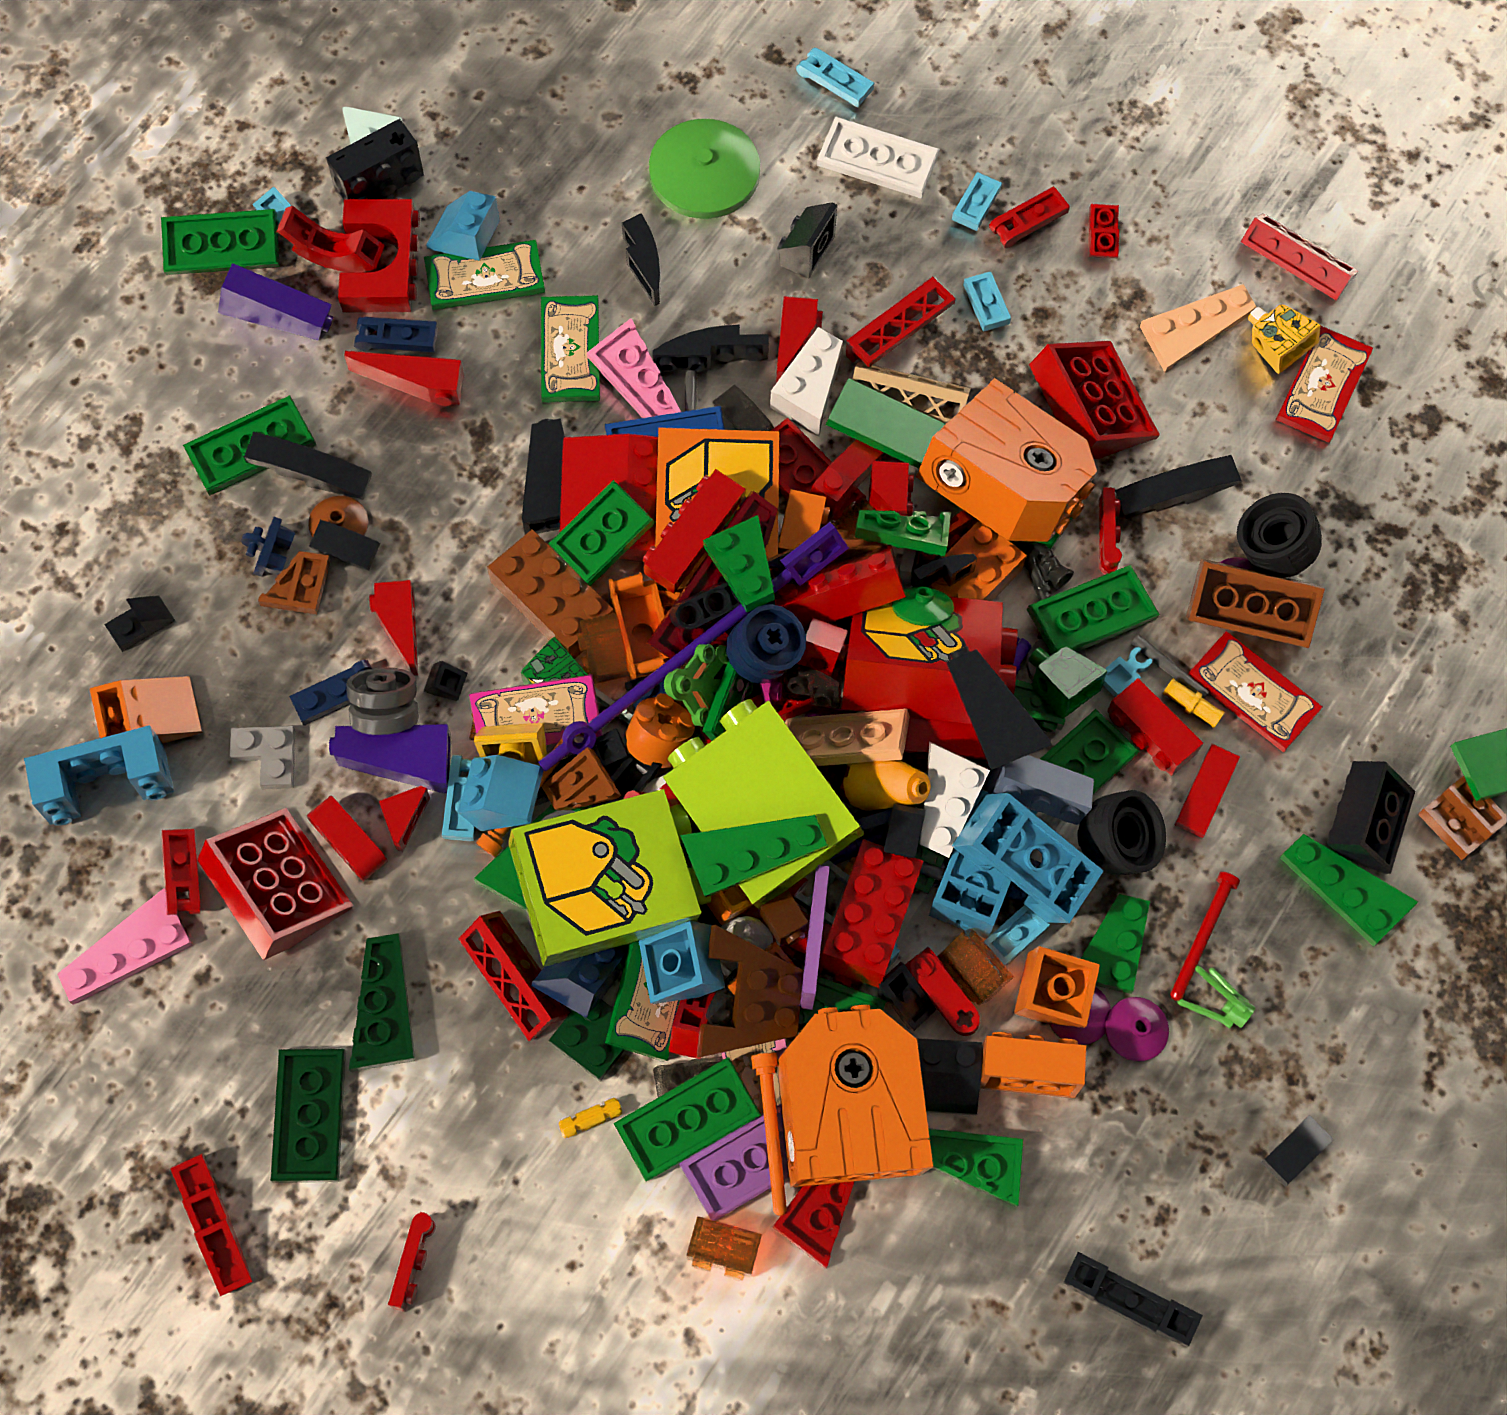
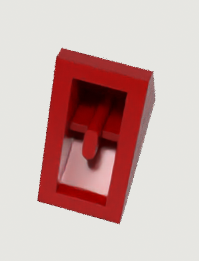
M419 786L379 801L394 845L402 853L430 800L426 787Z

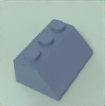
M1027 755L990 770L982 789L990 794L1009 793L1027 808L1061 819L1064 822L1078 825L1092 809L1094 779Z

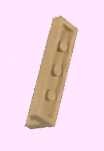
M858 362L855 366L852 379L856 382H859V379L871 382L874 389L882 394L891 387L897 388L905 398L900 402L903 404L907 402L915 410L918 409H916L911 399L919 394L926 395L931 401L932 406L924 411H918L945 424L952 417L945 416L939 406L947 401L960 403V411L967 404L971 389L875 365L868 367L863 362ZM877 384L885 385V387L880 389ZM906 391H910V392H914V393L911 394L910 396H908V394L906 393ZM934 397H935V398L942 399V400L939 401V402H936L935 399H934ZM936 409L938 414L931 413V411Z

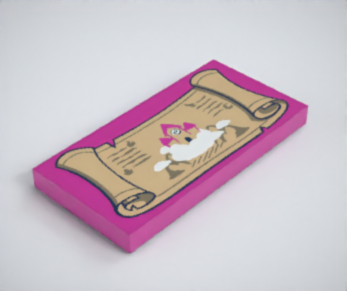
M592 674L469 694L476 734L484 726L544 723L546 745L556 744L561 740L564 730L571 723L576 721L589 723L599 715ZM602 728L595 733L596 737L603 735Z

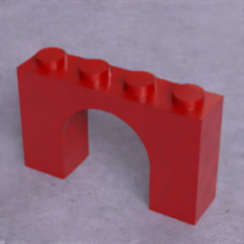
M344 199L342 224L345 234L364 229L376 239L393 244L398 249V252L393 262L382 270L376 272L339 273L338 299L342 312H411L412 301L417 299L416 284L413 283V276L418 275L417 259H414V252L419 251L418 235H415V228L420 227L419 210H414L412 199Z

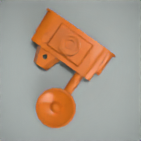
M641 572L615 581L611 578L609 579L610 599L630 679L636 680L639 677L649 676L666 663L669 658L647 642L668 613L666 608L672 607L680 593L675 592L673 594L670 591L658 590L656 581H643Z

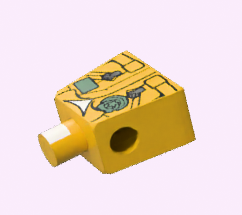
M1279 305L1269 314L1261 307H1256L1248 317V321L1254 325L1252 328L1253 346L1278 374L1319 343L1320 325L1286 305Z

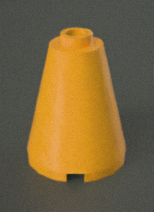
M901 760L847 764V767H850L848 777H844L843 780L845 796L851 805L861 810L875 811L893 808L894 803L904 806L920 804L929 796L931 783L927 774Z

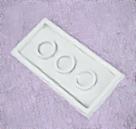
M835 117L818 156L817 166L922 198L940 149Z

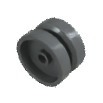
M374 668L356 673L348 679L346 684L347 697L352 703L349 707V720L354 730L372 735H387L402 732L417 724L419 718L418 703L414 699L417 687L416 677L413 673L398 668Z

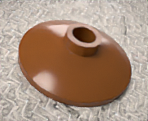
M332 496L322 500L312 510L308 522L312 538L320 519L364 536L368 529V515L365 508L357 500L348 496ZM336 516H342L339 521L332 520Z

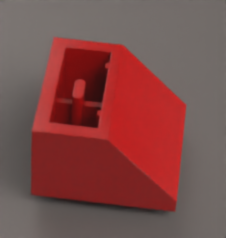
M873 461L869 484L868 510L895 511L900 516H912L913 501H911V493H913L914 475L908 474L909 463Z

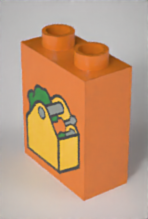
M658 428L655 547L663 539L660 536L669 522L674 524L679 518L680 514L678 512L687 498L692 500L697 494L696 487L705 475L710 477L715 469L746 489L745 499L751 491H755L778 508L779 431ZM737 509V510L735 511V513L732 515V517H731L730 520L727 522V524L724 526V528L721 530V532L725 530V528L727 527V525L729 524V522L732 520V518L734 517V515L736 514V512L738 511V509ZM778 511L768 545L765 548L767 559L778 555ZM707 552L703 554L676 592L681 594L707 556ZM769 568L772 580L775 575L773 570Z

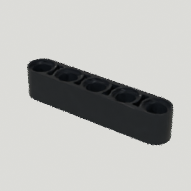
M794 549L786 550L767 559L769 568L774 572V578L786 569L780 560ZM723 580L677 602L671 608L669 616L675 627L679 629H694L734 610L741 603L726 580ZM713 593L718 595L720 599V606L715 611L708 605V598ZM685 606L689 607L693 613L692 620L688 624H685L680 618V612Z

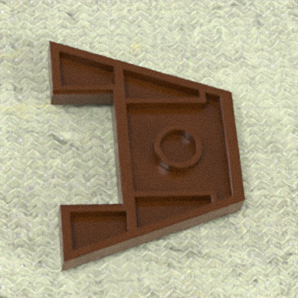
M712 925L708 958L738 962L732 1026L724 1027L701 1024L697 1057L710 1056L797 1036L804 970L717 925Z

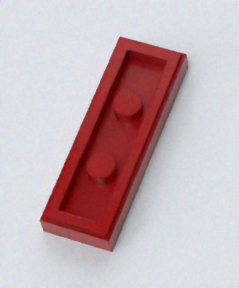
M1211 744L1176 819L1175 826L1203 838L1240 756Z

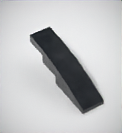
M257 432L252 433L244 455L246 463L275 470L277 475L305 481L307 487L362 500L372 476L371 471L338 457Z
M1232 455L1172 469L1116 489L1115 492L1118 499H1120V505L1125 518L1129 519L1154 508L1158 512L1183 501L1187 505L1242 483Z

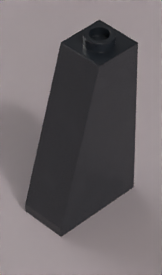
M561 418L554 420L543 419L531 425L522 509V523L525 535L532 529L537 534L560 529L563 438L565 437Z
M968 646L949 653L952 659L946 661L947 667L991 770L1052 745L1048 736L977 649L969 651Z

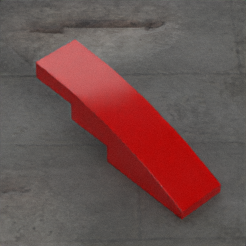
M201 1153L172 1166L170 1170L182 1195V1203L195 1231L194 1236L219 1295H225L251 1283L253 1280L204 1154Z

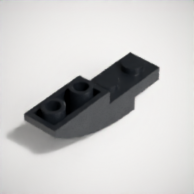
M740 325L704 328L678 336L653 350V362L663 372H672L674 370L700 372L711 370V360L728 362L733 359H747L749 361L768 359L769 334L740 335Z

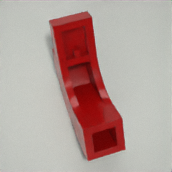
M294 206L285 209L276 231L294 244L292 251L299 256L322 267L342 272H367L376 269L385 246L364 229L348 234L327 230L316 224Z

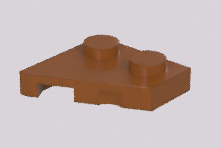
M299 551L290 561L289 567L282 570L275 578L276 583L266 594L262 593L259 596L258 602L260 606L317 615L331 562L329 555Z
M589 747L585 748L541 786L552 806L557 811L585 807L617 799L621 796L597 754Z

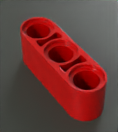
M330 795L306 815L316 830L363 882L388 862L382 851L333 796Z

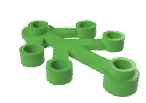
M699 644L695 649V654L684 669H675L665 677L664 689L666 694L674 700L683 701L691 714L692 722L695 726L704 727L715 698L713 692H717L721 679H714L723 664H727L729 661L726 652L727 645H720L715 651L714 647L710 644ZM702 663H709L698 679H692ZM750 682L745 698L752 694L754 689L753 682ZM692 691L699 693L707 708L699 706Z

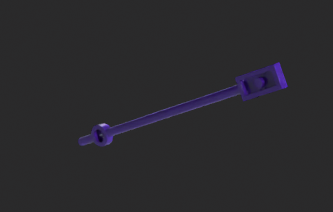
M830 522L780 560L786 569L772 579L774 594L791 580H794L801 586L849 548L833 524ZM740 604L589 723L576 721L568 725L562 735L563 743L538 762L546 772L569 753L578 755L587 747L592 749L596 742V732L662 682L669 672L680 668L695 654V649L699 644L712 643L750 612L747 613Z

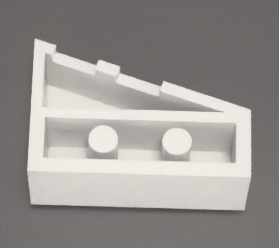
M818 327L771 390L770 408L819 436L841 361L843 341Z
M930 741L926 774L930 779L931 789L927 799L922 802V809L926 810L919 844L949 858L954 848L952 845L961 833L990 770Z

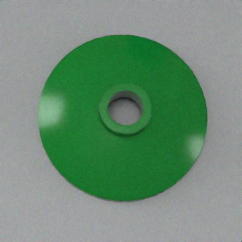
M915 586L905 588L906 597L892 602L893 611L898 617L906 622L921 626L942 624L948 621L954 612V604L951 598L945 593L930 587Z

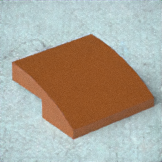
M1464 776L1418 813L1426 824L1461 860L1471 854L1507 823V815L1491 798L1476 802Z

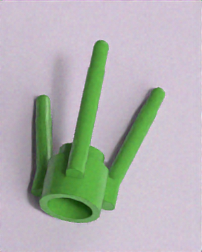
M1196 966V972L1228 999L1221 1008L1226 1014L1223 1016L1183 999L1177 1001V1003L1189 1010L1217 1020L1229 1029L1233 1024L1242 1028L1256 1007L1240 995L1214 968H1210L1208 973L1201 966Z

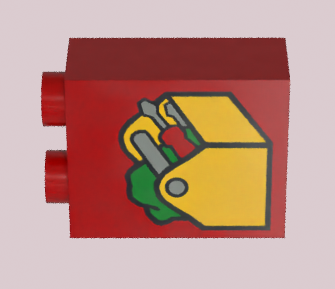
M950 597L954 604L952 617L942 624L933 626L915 625L904 621L893 611L892 602L852 615L841 709L863 712L908 709L910 717L971 724L946 664V661L952 659L949 653L968 646L969 651L977 649L1014 695L1017 667L1014 666L1018 629L1002 627L1003 602Z

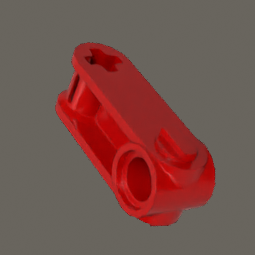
M926 947L905 964L927 997L958 1035L970 1036L978 1030L980 1016L977 1009L929 947ZM963 1013L965 1016L973 1015L971 1018L972 1026L969 1028L965 1024L959 1026V1014Z

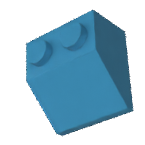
M469 191L447 205L426 244L427 249L480 261L500 222L496 196Z
M501 755L472 759L458 814L480 831L530 824L544 771L543 768L539 765Z
M688 921L639 941L650 1003L657 1004L698 998L725 988L720 960L708 958L712 925Z

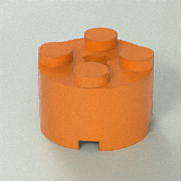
M665 693L642 700L637 705L625 732L627 750L634 758L646 765L652 766V763L655 762L663 764L661 768L673 767L668 761L669 755L683 743L690 740L694 734L695 725L692 722L691 714Z

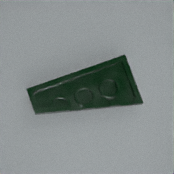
M396 933L367 938L361 975V991L357 1004L356 1027L354 1028L352 1040V1056L349 1062L350 1072L415 1061L400 935Z

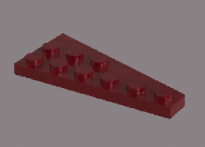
M751 491L725 530L758 515L766 548L778 508L755 491ZM708 554L673 605L725 580ZM715 593L711 594L708 598V605L714 611L720 606V599ZM685 606L680 612V618L685 624H688L692 620L693 613L689 607ZM669 610L647 643L671 659L728 613L694 629H679L672 624ZM734 626L710 643L715 651L718 646L727 645V638ZM723 664L714 679H722L727 664Z

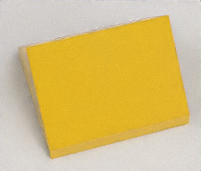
M544 723L484 726L474 736V743L480 757L501 755L540 766L538 762L547 755Z

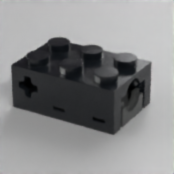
M400 118L326 157L334 189L343 203L344 199H381L388 197L396 190L407 184H412L424 176L417 141Z

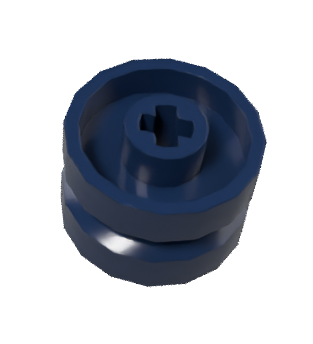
M771 604L759 606L732 628L727 638L726 652L731 666L740 676L750 682L765 684L777 680L801 660L806 650V634L798 618L784 607Z

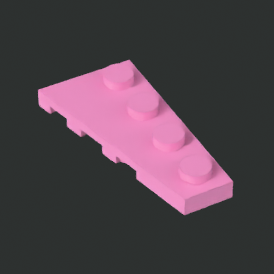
M631 318L587 352V358L642 418L681 412Z
M165 888L57 974L70 1003L74 1005L192 946L178 914L166 915Z

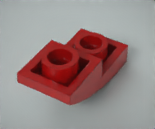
M1090 205L1089 257L1118 258L1119 205Z

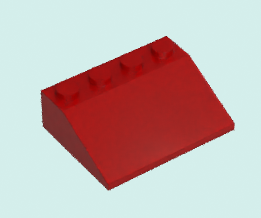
M1111 341L1047 344L1029 364L1055 418L1087 439L1093 459H1099L1157 439L1160 436Z
M636 434L564 437L560 532L613 480L656 522L658 437ZM656 523L619 559L642 561L651 546L655 547Z
M892 545L882 546L829 564L801 586L792 581L774 594L775 605L782 606L792 612L802 623L804 631L809 629L812 618L830 623L906 597Z
M287 808L206 839L197 859L263 960L292 948L353 907V904Z

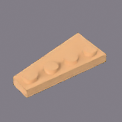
M1242 284L1143 320L1140 328L1166 373L1177 362L1187 359L1195 350L1215 340L1217 335L1223 331H1228L1249 317L1250 313L1256 308V305L1246 287Z

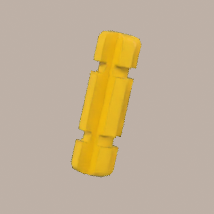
M612 1098L605 1101V1105L600 1106V1104L576 1113V1117L572 1119L569 1116L560 1120L559 1128L563 1137L569 1138L576 1135L578 1130L583 1132L606 1122V1118L610 1117V1119L620 1116L622 1108L618 1099Z

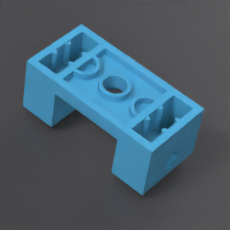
M150 725L24 758L32 804L50 825H66L71 823L73 819L82 817L75 783L92 782L98 776L106 774L118 775L127 771L128 780L143 800H159L164 798L166 794L174 792L165 747Z
M983 790L980 791L974 803V806L966 820L965 825L972 817V815L974 814V812L976 811V809L978 808L986 794L990 793ZM1029 809L1032 813L1037 815V811ZM954 848L933 900L929 916L987 939L993 929L1011 880L992 865L973 864Z
M1009 793L986 794L952 845L973 864L992 865L1028 894L1023 904L1049 923H1070L1103 873L1100 867ZM1034 849H1037L1042 855V862L1038 867H1034L1030 862V854Z

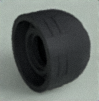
M1275 493L1257 500L1243 513L1237 526V540L1247 559L1258 571L1285 578L1298 575L1314 563L1322 547L1320 524L1310 504L1304 498L1292 493Z
M1128 790L1105 795L1092 802V809L1079 823L1077 840L1082 853L1100 867L1103 873L1130 875L1150 871L1158 865L1166 847V828L1162 814L1155 802L1141 791Z

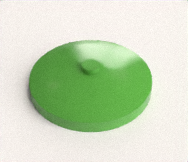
M715 119L685 121L667 130L655 143L649 159L650 182L658 198L667 207L679 214L700 219L722 217L741 208L756 191L760 178L759 154L751 139L734 125Z

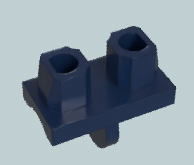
M273 517L265 538L261 537L263 529L260 527H255L253 533H244L242 535L241 542L248 547L246 551L247 556L254 557L256 550L261 551L253 574L262 577L265 571L279 575L283 570L287 557L271 551L273 545L289 550L295 532L281 526L282 519Z

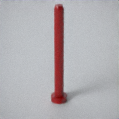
M1220 872L1216 879L1219 887L1170 993L1171 998L1175 1001H1180L1183 998L1194 974L1195 967L1199 963L1231 889L1235 890L1238 888L1240 880L1233 874Z

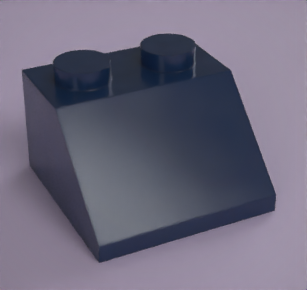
M614 947L546 966L533 980L531 986L587 1018L618 978L626 953Z

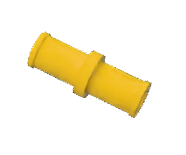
M1172 678L1162 693L1184 707V712L1187 714L1193 713L1213 728L1224 714L1223 710L1221 711L1202 698V693L1199 691L1193 692L1174 678Z

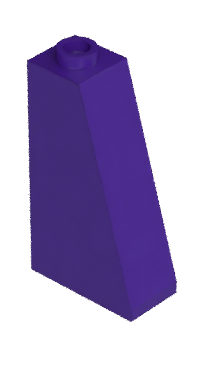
M233 263L221 287L218 313L318 341L322 331L328 333L334 318L329 315L332 304Z
M448 724L414 725L402 732L387 735L361 733L354 730L352 726H335V737H330L329 752L331 756L335 757L338 766L417 787L423 786L428 790L440 793H447L451 760V733Z

